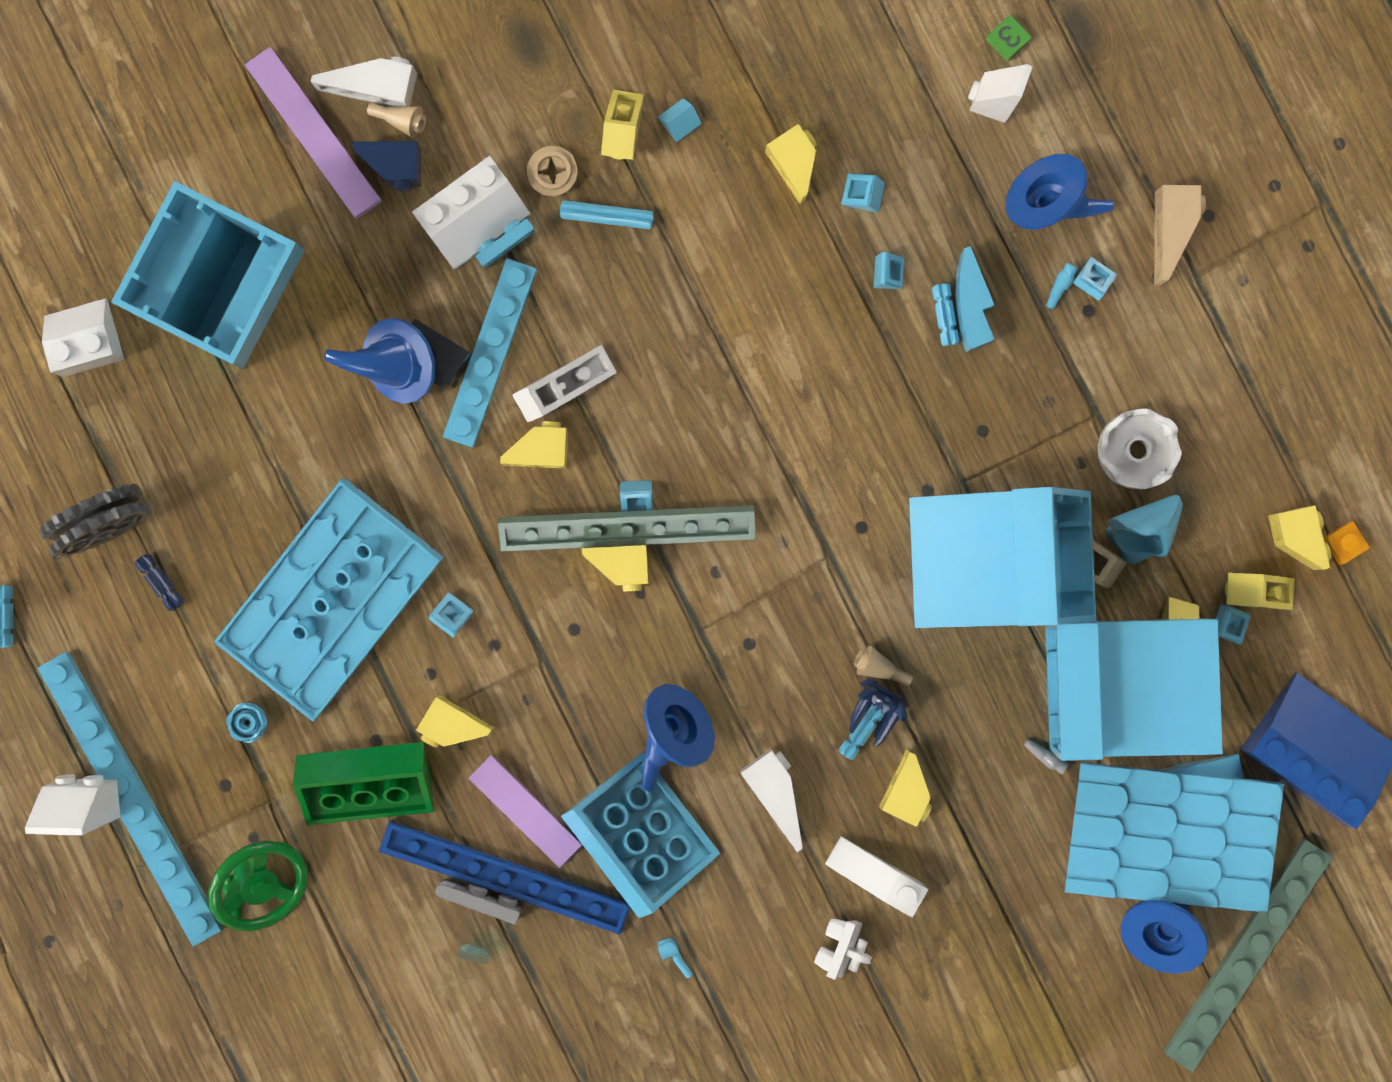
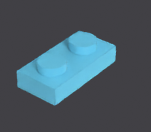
M527 218L522 222L519 219L512 221L503 229L505 232L503 236L496 241L492 237L477 248L480 253L475 255V257L484 269L535 233L533 226Z

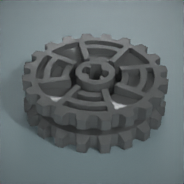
M126 484L119 488H111L104 493L100 492L89 499L80 501L75 506L66 508L64 512L56 514L52 517V520L45 522L43 527L39 528V533L43 540L54 541L49 547L52 558H67L73 554H80L90 548L93 549L102 543L111 541L116 536L126 533L127 530L138 526V523L145 521L152 514V510L148 503L137 502L143 493L139 485Z

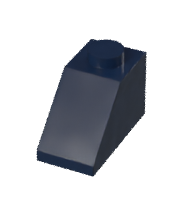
M417 141L353 142V149L357 155L390 187H394V190L412 191L413 187L422 186L421 148Z

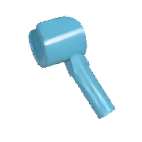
M667 938L658 942V950L662 960L673 957L674 962L685 977L690 978L693 973L682 959L676 941L673 938Z

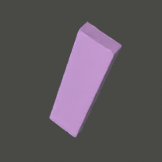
M490 755L468 778L559 868L582 845L579 839L493 755Z

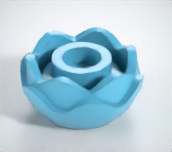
M240 703L228 714L226 723L233 739L251 743L258 740L264 734L267 728V717L258 705ZM247 719L250 721V725L245 724Z

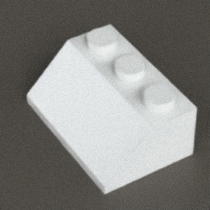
M490 156L412 211L454 270L479 253L477 248L486 240L493 237L496 241L505 234L503 229L512 221L519 219L522 222L531 215Z

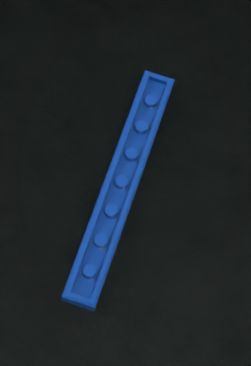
M392 820L388 822L378 851L619 935L622 932L630 908L625 900Z

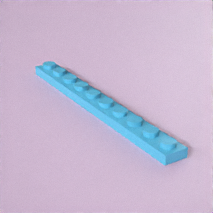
M64 652L38 667V671L95 773L103 775V779L117 780L121 819L192 946L194 947L222 931L224 927L211 912L205 893L70 652Z

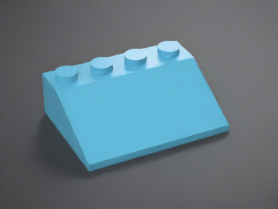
M643 752L561 816L638 918L654 913L720 854L660 774L653 791L649 792L642 788V770L645 757Z

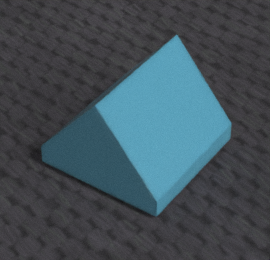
M684 98L658 116V119L676 143L702 125L694 107Z
M882 252L875 257L874 288L902 289L903 257L888 252Z

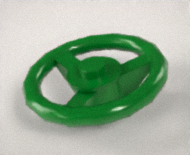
M264 840L245 845L229 855L215 871L208 890L209 908L218 922L232 930L253 932L271 927L286 918L302 900L308 884L307 864L300 851L284 842ZM268 853L280 854L290 860L295 869L296 877L293 889L280 881L272 871L267 869ZM233 871L234 878L222 901L221 890L226 878ZM272 897L284 901L281 906L272 912L257 918L244 919L231 915L244 902L251 905H259L267 902Z

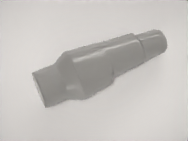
M1031 739L1025 741L1024 746L1049 769L1056 770L1062 775L1069 766L1067 762L1061 761L1051 750H1047Z

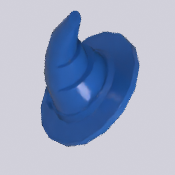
M1054 154L1037 160L1025 168L1013 181L1006 195L1005 210L1011 222L1020 228L1038 230L1052 226L1060 220L1091 217L1113 211L1114 202L1113 200L1087 198L1084 194L1088 185V173L1082 161L1070 154Z
M394 317L378 321L368 330L363 343V349L356 351L327 349L324 355L326 362L370 379L377 390L384 396L402 404L416 402L423 398L430 391L435 379V360L430 344L418 328L406 320Z
M664 684L653 689L645 700L643 715L648 739L642 770V788L649 792L653 791L662 767L666 766L669 761L682 767H696L709 759L714 750L715 741L711 718L703 704L691 692L678 685Z
M1158 900L1139 902L1126 911L1120 925L1122 941L1128 951L1142 964L1160 972L1178 974L1192 971L1202 964L1209 949L1207 933L1200 921L1189 912V905Z

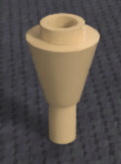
M370 103L367 108L368 115L384 119L387 123L411 138H415L418 133H422L426 125V116L423 114L421 107H385Z
M871 645L865 650L861 649L855 658L854 666L857 667L858 675L887 680L892 679L905 686H909L912 682V674L896 668L892 662Z

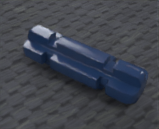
M145 554L135 561L137 569L140 573H145V580L158 598H163L162 603L167 610L174 611L184 603L181 595L173 591L175 587L162 569L156 567L157 562L152 555Z

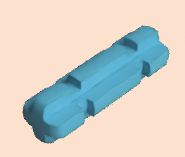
M947 283L937 284L932 288L934 300H937L935 310L938 327L942 329L940 334L942 346L956 345L959 342L958 330L954 328L957 324L953 301L949 299L952 296L950 285Z
M0 585V648L12 647L14 644V634H11L10 630L14 629L13 603H10V599H13V587L10 585Z
M871 705L854 733L848 735L850 737L849 740H845L839 748V752L850 760L856 757L860 751L858 749L860 745L863 746L877 727L875 723L878 720L881 721L885 713L881 714V709L875 711L876 706Z

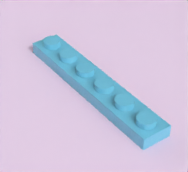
M506 258L443 438L471 448L475 447L536 277V268Z

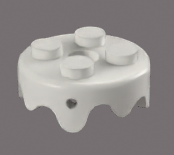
M1150 409L1131 410L1113 418L1103 429L1098 442V458L1105 474L1116 484L1129 489H1147L1169 480L1182 455L1177 439L1178 428L1171 419L1165 418ZM1134 441H1139L1145 446L1146 452L1141 459L1134 458L1130 453V445Z

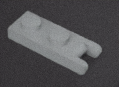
M443 880L435 890L436 895L440 898L514 925L519 920L523 907L517 905L518 901L505 895H499V898L488 895L487 889L474 884H469V887L449 880Z

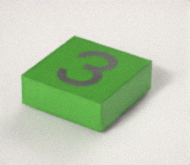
M1009 15L986 37V40L1008 62L1032 37Z

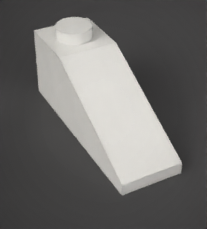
M393 56L391 60L379 58L312 75L311 83L317 91L386 106L410 107L417 72L413 65L410 64V61Z
M1025 64L985 72L980 82L974 80L968 99L973 100L969 111L1005 123L1022 98L1033 66Z
M600 345L512 394L527 422H530L553 411L617 372L604 348Z
M770 748L742 768L740 773L792 846L799 852L803 848L791 776L787 771L791 765L781 751L775 754Z
M840 836L825 862L833 870L912 918L928 891L924 883Z

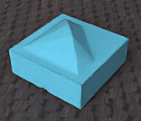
M1090 257L1073 283L1099 301L1117 274L1093 257Z
M448 592L431 612L428 619L454 638L473 615L474 611Z
M1220 604L1216 619H1218V637L1241 645L1251 614L1228 605Z

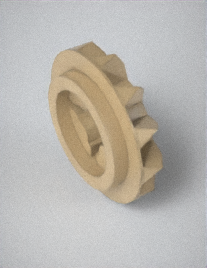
M546 146L537 150L531 156L527 165V177L532 188L542 196L546 195L556 198L558 195L568 193L570 188L576 183L578 171L576 161L564 148ZM551 159L556 169L562 170L561 173L556 174L555 184L552 183L549 175L539 174L549 170Z

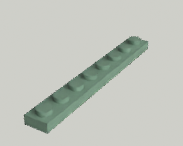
M754 505L499 517L501 551L752 540L755 539Z
M1301 838L1271 884L1268 911H1254L1164 1048L1163 1052L1191 1072L1195 1070L1333 857L1309 841Z

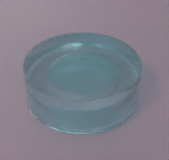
M469 943L460 944L457 953L459 957L481 964H488L491 955L490 950Z

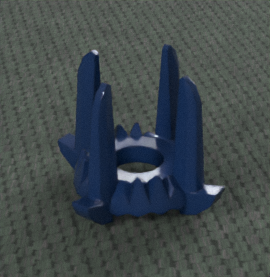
M867 679L860 683V685L864 686V690L858 695L860 699L852 713L849 730L851 734L854 733L871 705L876 706L875 711L881 709V714L885 713L874 735L876 738L874 746H879L884 742L899 719L906 721L907 700L900 693L895 695L891 691L878 686V681Z

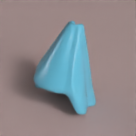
M1173 495L1109 520L1108 524L1110 526L1106 529V536L1110 544L1121 552L1126 562L1137 564L1151 556L1164 557L1170 552L1183 507L1180 496Z

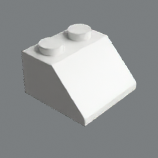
M101 299L44 316L42 344L50 373L66 377L124 360L108 299Z
M74 774L55 777V782L41 788L26 823L25 834L84 835L120 818L117 780L103 779V775H90L83 779H76Z

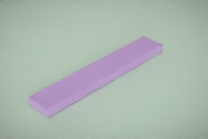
M271 47L267 48L246 63V68L353 216L358 219L381 203L380 197Z

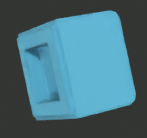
M848 173L841 204L871 212H879L885 186L884 181L876 175Z
M651 480L623 481L620 483L621 512L653 510Z

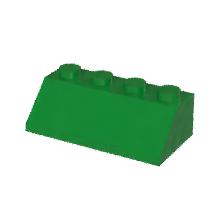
M424 742L296 755L293 787L307 825L434 812L430 762Z

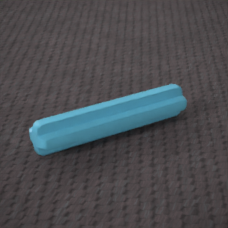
M566 200L562 201L560 205V217L562 219L651 229L653 225L654 215L652 211Z

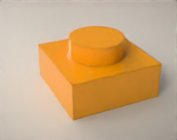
M1348 521L1323 537L1324 542L1329 545L1330 551L1339 565H1344L1370 548L1354 521Z

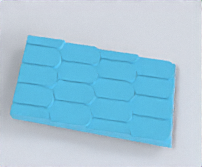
M343 478L214 643L314 722L357 670L410 600L420 590L444 556L434 548L432 549L429 544L409 528L407 529L404 524L384 508L382 509L379 504L359 488L357 489L349 480Z
M1081 762L1065 892L1109 898L1118 897L1144 901L1158 900L1213 908L1222 907L1267 912L1284 783Z

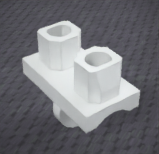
M831 919L829 921L825 935L839 941L837 949L833 951L824 946L821 947L814 961L815 964L828 971L827 977L837 980V977L843 978L850 958L852 959L848 969L853 972H857L860 962L870 964L872 957L864 953L868 942L859 938L857 946L854 948L863 923L856 920Z

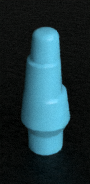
M1066 263L1064 269L1058 273L1046 304L1047 308L1054 309L1065 290L1069 289L1074 282L1077 267Z

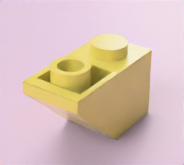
M1316 505L1268 515L1274 544L1277 548L1312 570L1330 568L1331 551L1329 545L1323 539L1321 530L1324 528V521L1321 513L1316 510Z

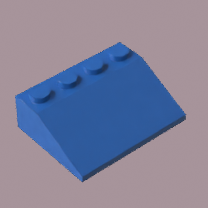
M1298 673L1292 676L1240 748L1241 751L1342 825L1356 830L1376 804L1392 769V742Z

